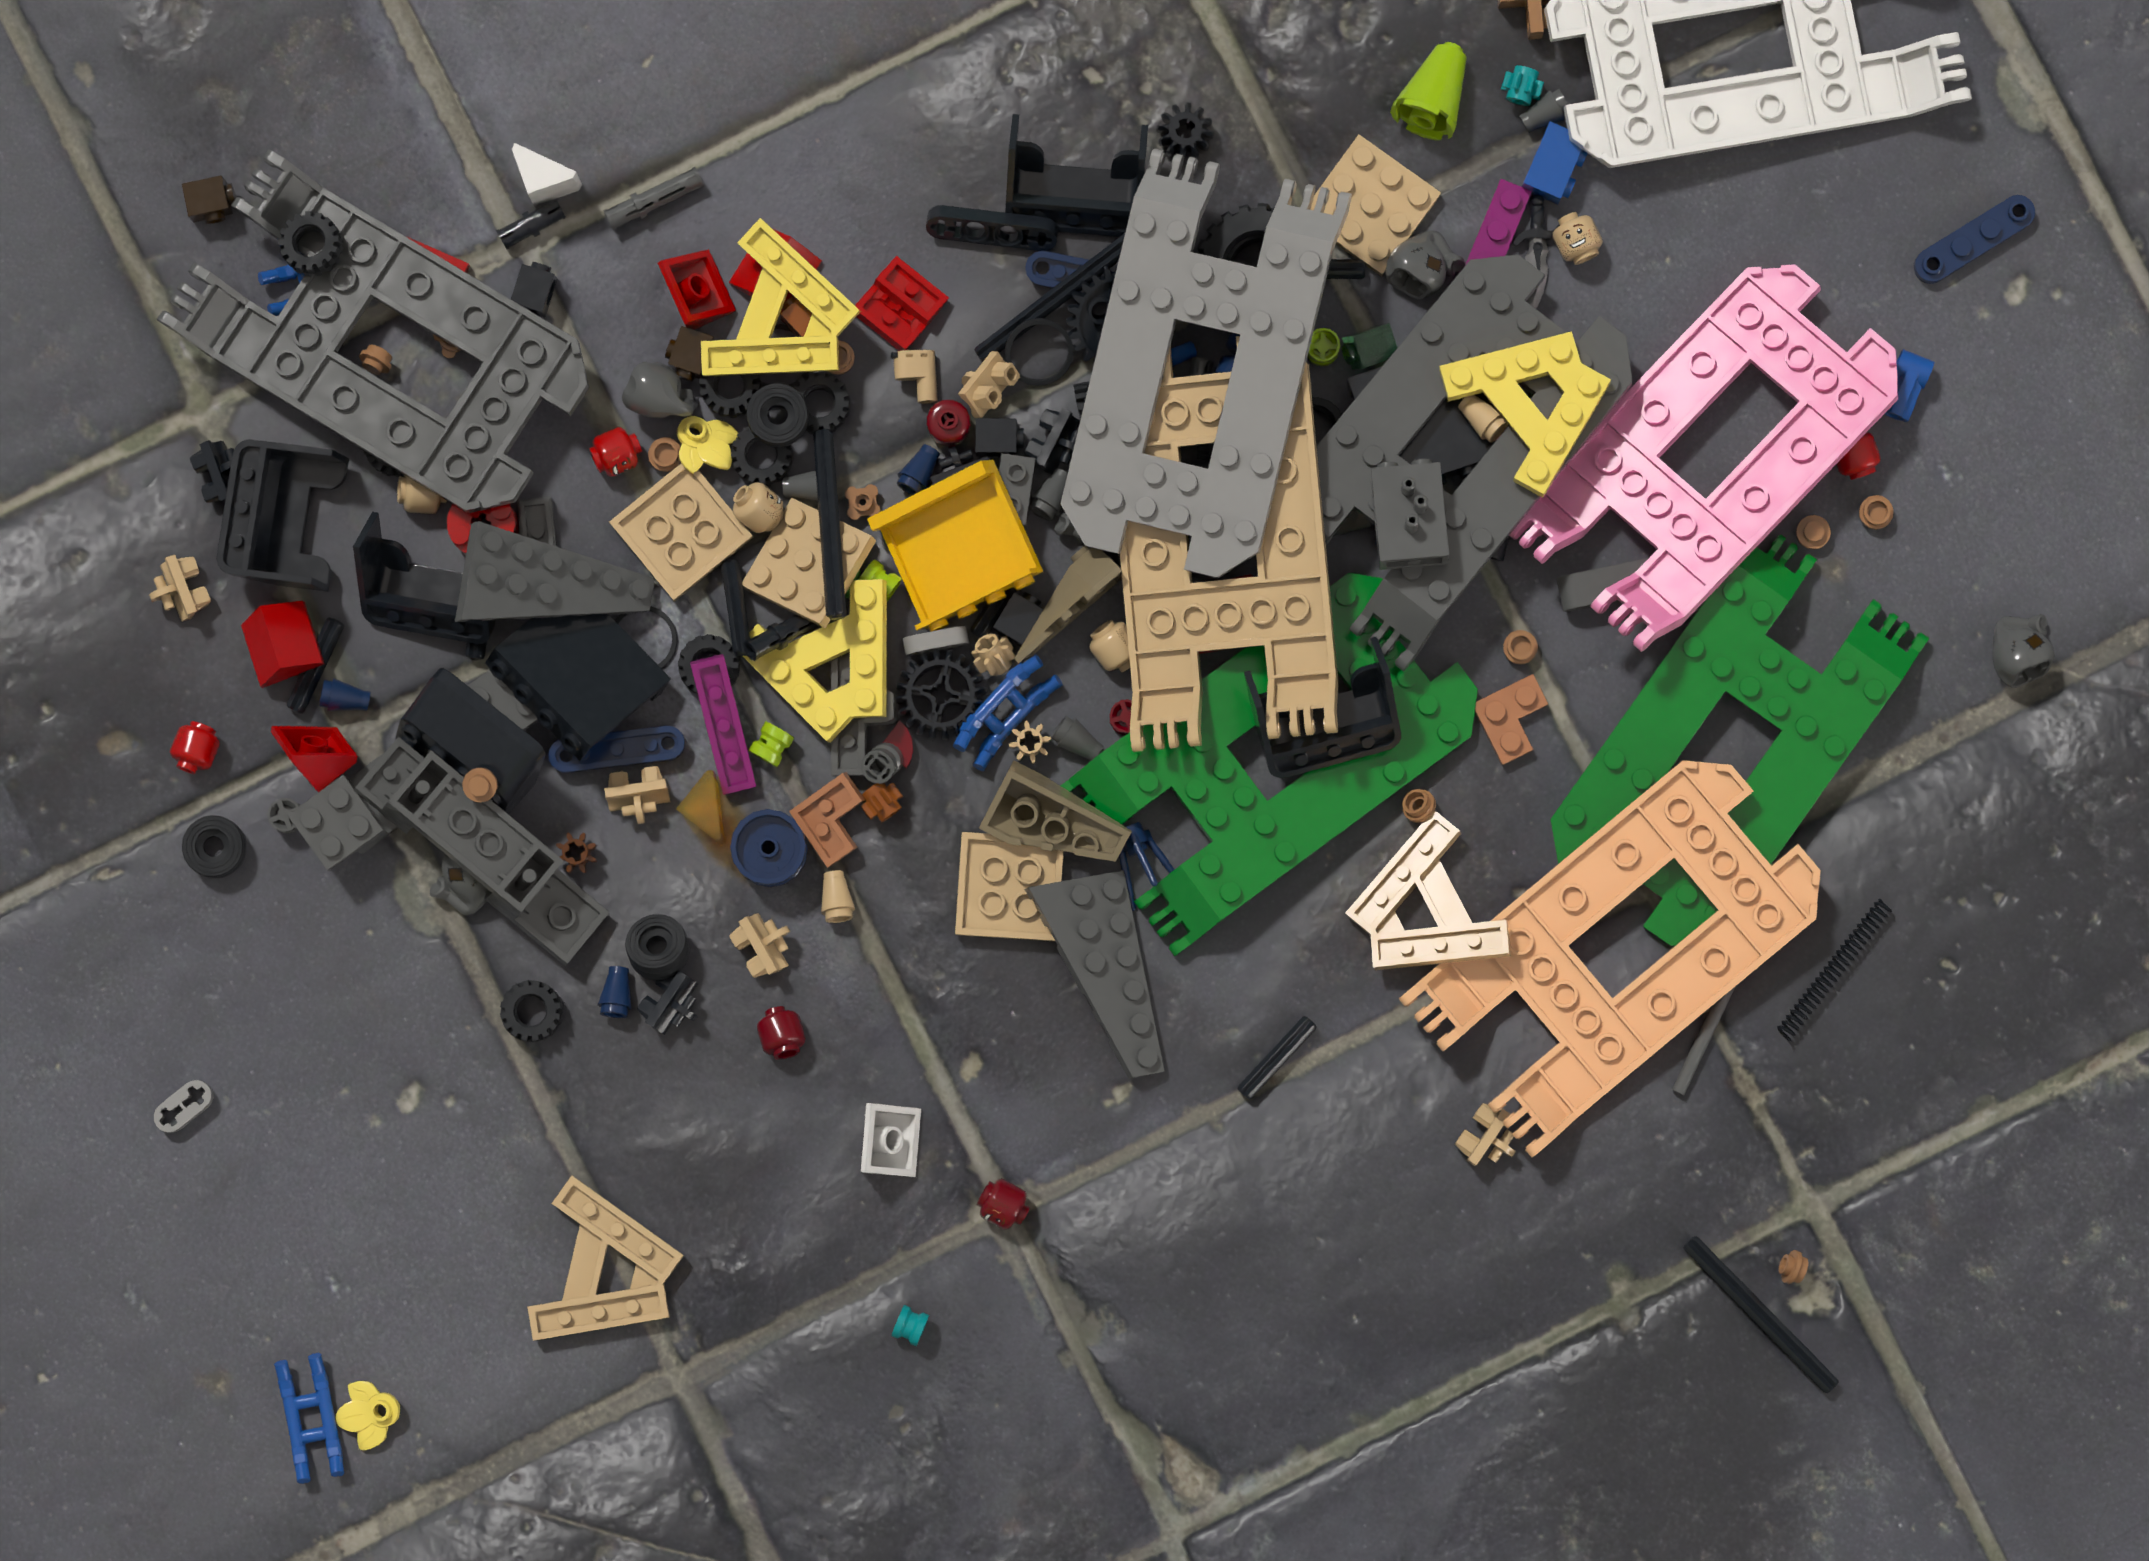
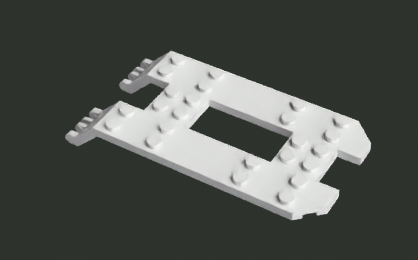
M1550 0L1544 9L1550 42L1584 37L1596 100L1565 105L1564 114L1570 141L1608 168L1908 118L1972 99L1968 87L1945 93L1943 82L1950 80L1959 81L1967 77L1966 69L1941 73L1943 68L1964 64V57L1961 54L1938 59L1937 49L1959 46L1961 42L1958 32L1937 35L1895 50L1862 55L1851 0ZM1781 4L1793 67L1669 88L1664 87L1652 25Z

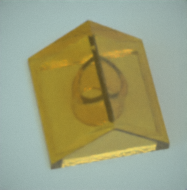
M709 770L703 774L676 810L716 843L725 844L718 776L713 770Z

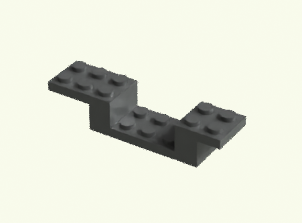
M490 670L468 685L524 731L538 721L534 713L526 705L521 704L515 698L513 692L501 680L495 678ZM428 750L421 756L425 758L428 755ZM382 755L350 778L342 775L288 814V817L327 871L332 870L355 852L365 853L398 829L395 824L354 791V788Z
M398 736L358 783L354 791L405 834L414 827L492 892L486 899L487 902L566 966L610 912L558 870L564 860L492 800L481 803L470 800L463 791L464 777L433 751H430L424 758Z

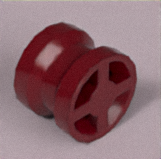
M1120 700L1115 703L1110 711V724L1113 730L1124 736L1130 732L1132 700Z

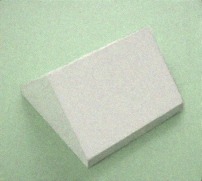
M514 143L512 151L525 188L534 206L580 190L582 183L576 171Z
M866 1103L861 1162L862 1173L916 1177L921 1109Z

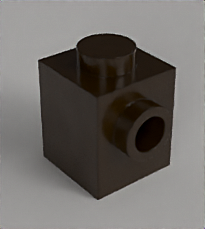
M222 175L182 184L188 217L193 223L204 220L206 224L219 223L226 220L225 216L233 214L231 204L236 199L232 183L227 184Z
M681 326L677 339H671L666 349L665 358L669 359V367L678 374L680 379L692 382L694 377L700 379L702 377L701 341H714V337Z

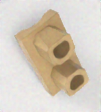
M991 351L975 372H966L962 377L964 387L958 394L970 406L972 416L974 418H982L989 409H996L1002 401L1001 393L1007 385L1014 386L1020 378V374L1013 363L1005 362L999 352Z
M176 555L166 557L165 562L160 565L163 575L154 578L157 590L149 594L152 602L162 600L165 610H170L176 606L181 622L190 620L197 611L210 604L209 594L204 586L190 591L185 580L196 577L199 574L194 557L177 559Z
M658 766L642 769V782L629 784L627 772L610 773L608 788H604L609 811L622 810L623 817L636 815L637 823L643 824L645 823L644 813L656 812V804L670 802L667 783L662 778Z
M759 913L750 917L746 916L738 921L740 926L730 934V939L738 950H742L750 944L753 946L757 956L746 962L752 977L755 978L767 973L770 975L789 966L782 952L789 949L783 939L784 936L791 932L788 926L777 929L772 919L764 923Z
M1481 1104L1473 1116L1475 1121L1487 1128L1481 1139L1465 1129L1454 1144L1468 1157L1466 1161L1473 1166L1477 1165L1491 1144L1494 1148L1488 1158L1493 1162L1497 1163L1503 1153L1513 1157L1516 1151L1508 1146L1514 1137L1512 1132L1506 1129L1500 1140L1496 1138L1504 1126L1503 1120L1510 1115L1509 1112L1502 1108L1496 1113L1487 1104Z

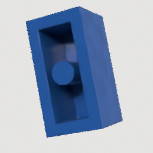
M1550 121L1522 187L1531 190V194L1541 195L1544 199L1558 205L1562 196L1569 198L1576 179L1570 176L1575 165L1582 168L1588 153L1570 141L1567 128Z

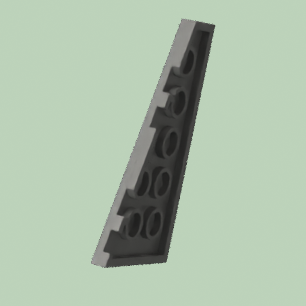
M477 521L472 523L470 528L455 622L508 618H548L569 615L588 616L591 614L644 613L650 611L655 578Z
M1124 870L1025 888L1024 890L1029 899H1033L1041 914L1039 917L1044 926L1049 928L1058 945L1057 950L1079 990L1088 999L1096 1021L1101 1023L1110 1039L1109 1044L1128 1079L1165 1072Z

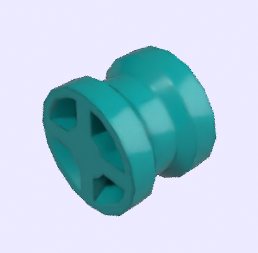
M904 1305L891 1336L897 1339L900 1337L906 1338L911 1345L917 1347L930 1315L914 1313L911 1307Z

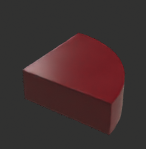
M899 721L884 742L892 743L899 748L903 755L902 766L907 769L912 760L913 742L908 729Z

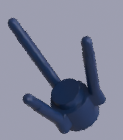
M1140 822L1126 826L1132 832L1119 855L1121 870H1124L1132 911H1135L1136 906L1126 852H1128L1129 857L1138 856L1152 886H1157L1158 882L1144 851L1148 850L1147 845L1169 874L1175 870L1153 840L1149 829L1144 830Z

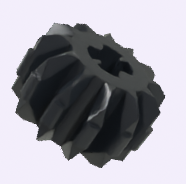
M1187 102L1185 104V112H1180L1177 104L1172 105L1174 117L1165 112L1161 115V119L1166 124L1157 125L1156 131L1164 135L1158 140L1159 146L1171 144L1166 152L1169 157L1176 150H1179V154L1184 155V161L1188 151H1190L1192 157L1199 158L1196 147L1203 151H1208L1209 144L1204 139H1213L1214 137L1213 131L1205 129L1212 125V119L1209 117L1200 120L1204 113L1202 107H1199L1193 114L1191 113V103ZM1187 125V130L1189 127L1192 128L1190 138L1185 139L1184 134L1181 137L1178 136L1180 126Z

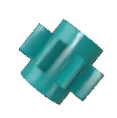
M1520 65L1515 66L1513 73L1506 71L1501 90L1508 91L1506 100L1522 106H1530L1532 99L1539 100L1544 85L1543 81L1538 80L1539 72Z

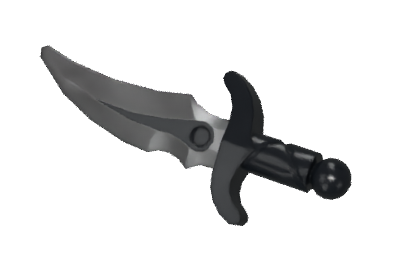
M1538 194L1531 198L1530 230L1520 233L1513 241V246H1517L1521 241L1529 239V250L1525 260L1545 274L1543 282L1526 301L1535 309L1538 307L1544 293L1548 275L1546 256L1549 249L1546 245V239H1552L1554 230H1544V207L1542 206L1544 198Z

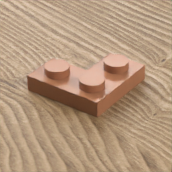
M1534 674L1476 702L1475 714L1502 766L1533 751L1519 719L1548 705Z
M847 772L837 776L789 811L827 868L858 848L839 821L842 816L865 801Z

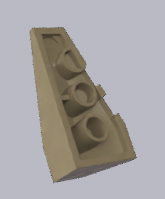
M1084 546L1070 558L1074 563L1069 566L1015 656L1014 661L1017 665L1031 658L1122 580V570L1101 549L1093 547L1088 549L1087 546Z
M1015 760L1012 762L979 826V829L1008 844L1041 847L1042 850L1071 852L1078 856L1114 862L1118 859L1132 832L1046 776Z

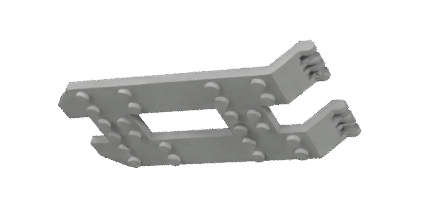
M1153 149L1148 167L1133 199L1060 504L1085 546L1120 554L1128 521L1192 536L1184 570L1220 578L1261 551L1333 249L1348 216L1352 194L1341 191L1337 197V207L1334 215L1324 213L1330 195L1328 188H1320L1314 210H1310L1315 194V185H1306L1301 207L1291 206V202L1296 192L1297 183L1294 180L1284 179L1280 197L1266 226L1257 267L1193 252L1201 218L1217 183L1220 163L1207 162L1204 180L1200 185L1192 183L1198 167L1197 158H1188L1182 180H1179L1184 155H1174L1170 175L1165 177L1159 175L1164 164L1165 153L1163 150ZM1176 320L1240 335L1208 469L1144 454Z

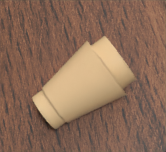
M1475 395L1465 397L1458 406L1482 440L1487 439L1489 442H1494L1509 425L1495 407Z
M835 870L824 873L821 914L825 915V920L828 923L851 920L855 907L846 879L844 878V872Z

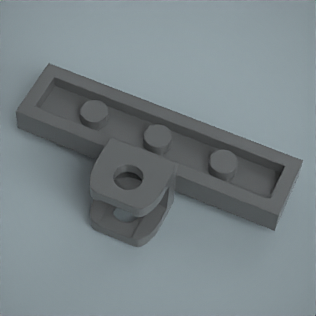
M850 652L831 660V691L850 683ZM887 690V717L853 718L831 742V776L837 777L844 772H847L849 776H864L861 762L867 754V726H889L899 721V704L895 702L896 694Z

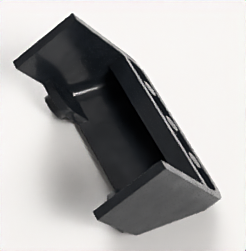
M1013 114L1008 152L1005 213L1049 218L1058 225L1059 232L1122 236L1126 232L1135 193L1145 174L1148 125L1142 124L1139 151L1123 150L1115 154L1112 159L1111 170L1044 164V152L1037 144L1018 141L1019 114Z
M372 512L353 545L361 612L364 618L371 624L380 627L474 644L487 642L494 630L496 619L455 622L463 573L410 564L409 553L402 544L393 540L382 539L379 513Z
M1377 636L1370 638L1375 663L1358 668L1350 679L1352 690L1338 694L1337 733L1327 734L1324 731V708L1313 709V719L1315 721L1314 735L1306 736L1303 710L1299 711L1300 736L1293 737L1290 735V711L1279 712L1280 738L1268 739L1266 726L1267 692L1258 694L1251 671L1244 672L1252 714L1266 764L1271 775L1277 778L1291 777L1384 752L1394 748L1400 742L1401 730L1391 675Z

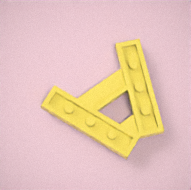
M759 218L737 243L763 267L736 340L701 341L702 375L720 376L839 371L838 336L861 311L764 220ZM789 291L812 312L804 337L771 338Z
M1572 331L1439 366L1448 402L1484 393L1530 449L1513 482L1544 498L1611 383V379L1581 363ZM1550 375L1564 392L1548 420L1518 383Z
M853 580L850 585V614L845 616V618L828 624L826 628H819L789 642L786 648L782 650L775 649L756 661L751 660L748 656H743L827 742L831 743L853 718L887 717L886 580ZM757 624L749 632L750 639L765 632L766 629L762 625ZM850 652V683L828 692L808 672Z

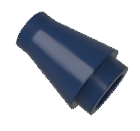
M923 444L915 456L898 473L897 486L910 495L928 488L931 480L930 477L933 474L940 453L933 447Z
M335 678L332 681L324 680L319 706L327 708V711L367 712L371 692L364 691Z
M621 966L609 967L598 1002V1006L601 1007V1015L611 1018H626L628 1010L632 1009L628 968Z

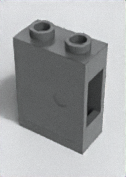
M1418 459L1412 461V465L1398 466L1397 462H1383L1378 464L1377 468H1371V488L1379 570L1448 564L1449 547L1440 462L1432 463L1431 459Z

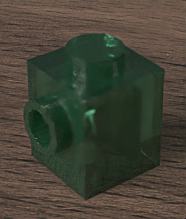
M1390 323L1379 324L1342 337L1344 343L1342 346L1343 357L1347 364L1351 365L1352 370L1363 369L1386 361L1397 349Z

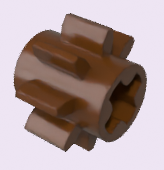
M568 832V841L564 845L556 843V846L562 850V856L559 857L564 862L567 861L569 863L566 872L571 873L574 867H579L583 873H586L585 864L588 861L592 863L597 862L590 852L597 845L595 843L586 845L584 843L586 840L585 833H582L579 839H574ZM573 845H577L580 849L585 848V851L581 853L580 861H576L573 857L568 858V855L572 853L571 847Z

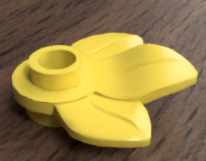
M697 416L686 417L677 428V437L681 443L678 454L682 465L692 474L697 472L703 463L714 468L729 470L732 464L729 445L733 444L739 433L725 421L712 420L706 422ZM689 428L697 429L700 435H693Z
M368 1381L351 1383L348 1385V1392L352 1401L345 1403L339 1408L335 1416L336 1424L346 1431L357 1432L359 1449L369 1450L380 1445L386 1439L388 1426L393 1425L400 1416V1404L393 1395L385 1392L380 1393ZM380 1404L386 1408L385 1416H381L378 1412Z

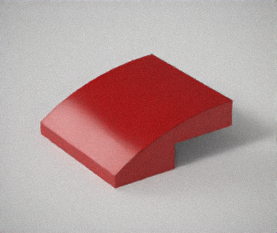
M896 256L875 279L871 288L855 304L861 311L856 317L898 351H905L911 347L931 323L949 297Z

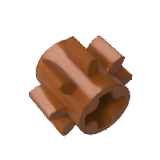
M876 783L862 794L866 802L861 805V808L870 820L877 816L882 823L902 809L898 800L903 795L894 783L888 786L885 783Z

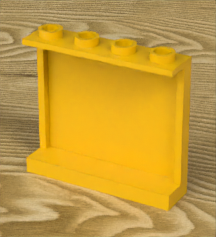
M994 460L979 461L867 518L872 531H881L921 620V623L915 625L916 630L929 629L930 632L941 630L949 625L948 619L958 615L959 619L969 616L978 611L976 605L984 601L987 604L997 602L1006 597L1004 591L1014 586L1016 590L1025 588L1035 582L1034 576L1043 572Z

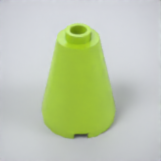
M1451 42L1436 45L1393 102L1390 111L1393 119L1398 123L1401 118L1408 123L1406 130L1432 140H1442L1443 135L1447 134L1448 139L1453 136L1457 125L1467 57L1459 45Z

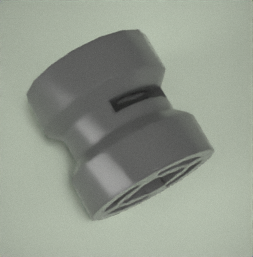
M884 742L878 744L864 756L861 762L863 775L873 783L881 784L887 782L901 769L903 755L899 748L892 743Z

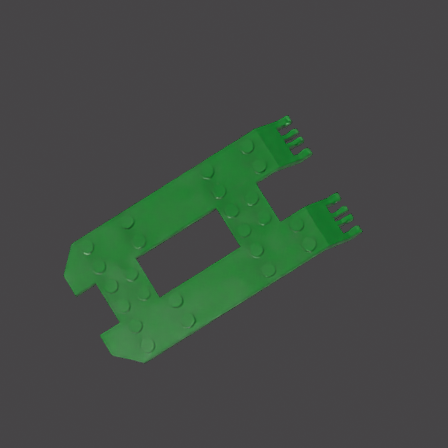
M1782 534L1776 537L1767 554L1756 547L1704 601L1551 817L1550 821L1558 864L1668 773L1726 691L1781 730L1746 779V783L1752 788L1753 792L1727 813L1771 865L1898 687L1914 660L1929 640V637L1922 632H1918L1907 652L1897 646V642L1906 634L1910 624L1904 620L1891 639H1887L1885 637L1899 616L1895 613H1890L1883 622L1880 631L1877 632L1868 624L1879 613L1882 604L1873 599L1822 674L1766 636V633L1788 604L1817 559L1810 554H1806L1799 564L1800 567L1793 573L1784 565L1797 551L1796 544L1792 542L1778 562L1773 559L1786 540V537ZM1675 858L1643 883L1644 886L1662 898L1643 927L1670 946L1677 945L1718 910Z
M1353 573L1346 574L1330 586L1337 671L1339 677L1349 690H1352L1350 682L1352 674L1362 666L1375 663L1372 647L1368 645V640L1382 626V623L1373 617L1361 636H1356L1349 630L1383 580V578ZM1391 630L1379 643L1381 648L1393 634ZM1399 640L1389 656L1385 657L1392 680L1401 730L1400 742L1394 748L1384 752L1309 771L1267 801L1227 748L1256 726L1244 672L1251 671L1258 694L1267 692L1268 676L1265 645L1246 647L1202 679L1201 746L1191 747L1188 745L1187 721L1177 722L1178 748L1170 749L1167 723H1164V749L1156 750L1153 744V725H1144L1143 736L1145 737L1146 744L1144 751H1132L1129 732L1096 756L1074 776L1063 783L1061 787L1072 793L1079 786L1086 795L1082 800L1088 804L1092 803L1096 809L1122 825L1171 788L1210 840V844L1163 878L1157 886L1152 887L1134 901L1139 910L1147 908L1159 896L1168 905L1166 908L1148 918L1151 926L1160 922L1173 912L1176 917L1157 931L1159 937H1165L1180 923L1186 929L1187 935L1169 945L1168 949L1175 957L1235 910L1472 736L1478 689L1458 662L1431 682L1415 660L1403 672L1395 666L1396 659L1402 652L1406 651V648Z

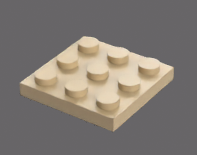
M1359 134L1321 185V187L1330 190L1329 199L1324 210L1326 214L1334 215L1337 207V197L1341 191L1352 194L1348 216L1336 245L1356 259L1363 260L1367 267L1381 277L1386 271L1387 260L1392 251L1400 243L1411 237L1441 195L1440 191ZM1320 188L1314 195L1310 210H1314Z
M682 463L609 521L674 602L753 538V535L744 524L735 518L733 511L698 470L692 474Z
M791 498L784 510L781 522L772 530L744 578L742 586L747 591L826 628L830 618L826 616L819 512L817 509ZM840 521L844 589L846 594L875 544L876 539Z
M962 832L955 935L1055 941L1049 928L1045 927L1039 916L1041 914L1033 899H1029L1024 889L1061 882L1064 851L1042 850L1041 847L1023 844L1021 846L1012 845L991 834Z

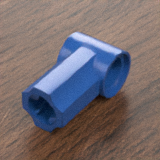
M1902 349L1897 359L1898 400L1885 413L1886 416L1904 422L1909 421L1920 390L1924 389L1930 377L1934 361Z

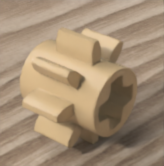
M996 634L984 635L976 642L975 650L971 652L975 659L973 663L980 674L988 670L991 676L1002 675L1012 665V659L1015 658L1012 651L1014 647L1007 636L999 640Z
M1025 721V729L1021 732L1017 729H1012V733L1017 737V742L1010 743L1009 748L1019 749L1018 761L1025 755L1030 757L1032 764H1035V756L1037 754L1048 755L1046 749L1042 747L1043 743L1051 741V737L1041 736L1042 724L1033 729L1030 728L1028 721ZM1032 734L1033 739L1040 740V743L1035 744V750L1028 751L1027 746L1020 745V742L1025 741V735Z

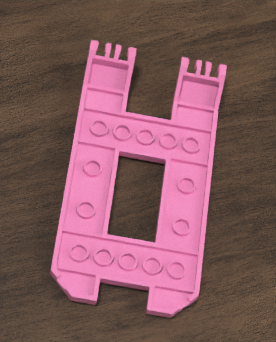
M1795 264L1781 265V268H1746L1626 392L1552 482L1544 498H1539L1509 535L1516 540L1530 528L1519 541V545L1524 549L1529 548L1537 537L1545 535L1548 539L1534 551V558L1543 564L1555 552L1583 538L1611 509L1657 550L1635 573L1605 588L1591 604V608L1595 612L1603 614L1612 602L1620 601L1622 605L1609 616L1608 623L1612 627H1616L1626 616L1631 614L1618 629V632L1623 636H1628L1637 624L1645 623L1647 627L1633 640V645L1641 652L1657 638L1681 626L1898 400L1896 349L1871 328L1848 352L1835 343L1800 313L1821 291V287ZM1752 363L1798 404L1705 499L1659 458Z

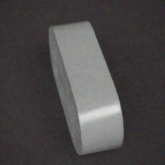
M966 626L908 636L903 638L906 656L920 655L923 652L930 653L934 649L941 651L969 644Z
M192 1080L186 1083L156 1108L154 1113L156 1126L161 1131L168 1133L177 1132L184 1128L212 1104L214 1094L211 1086L200 1080ZM193 1087L197 1090L202 1088L205 1090V1093L202 1095L204 1099L202 1104L195 1101L189 1106L185 1105V1102L192 1097L190 1090ZM179 1107L183 1109L175 1117L176 1125L171 1123L163 1124L162 1120L165 1119L163 1112L165 1109L169 1111H175Z

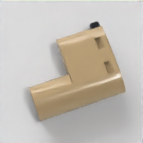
M905 350L892 352L891 359H894L895 380H916L918 403L929 404L938 402L935 351Z

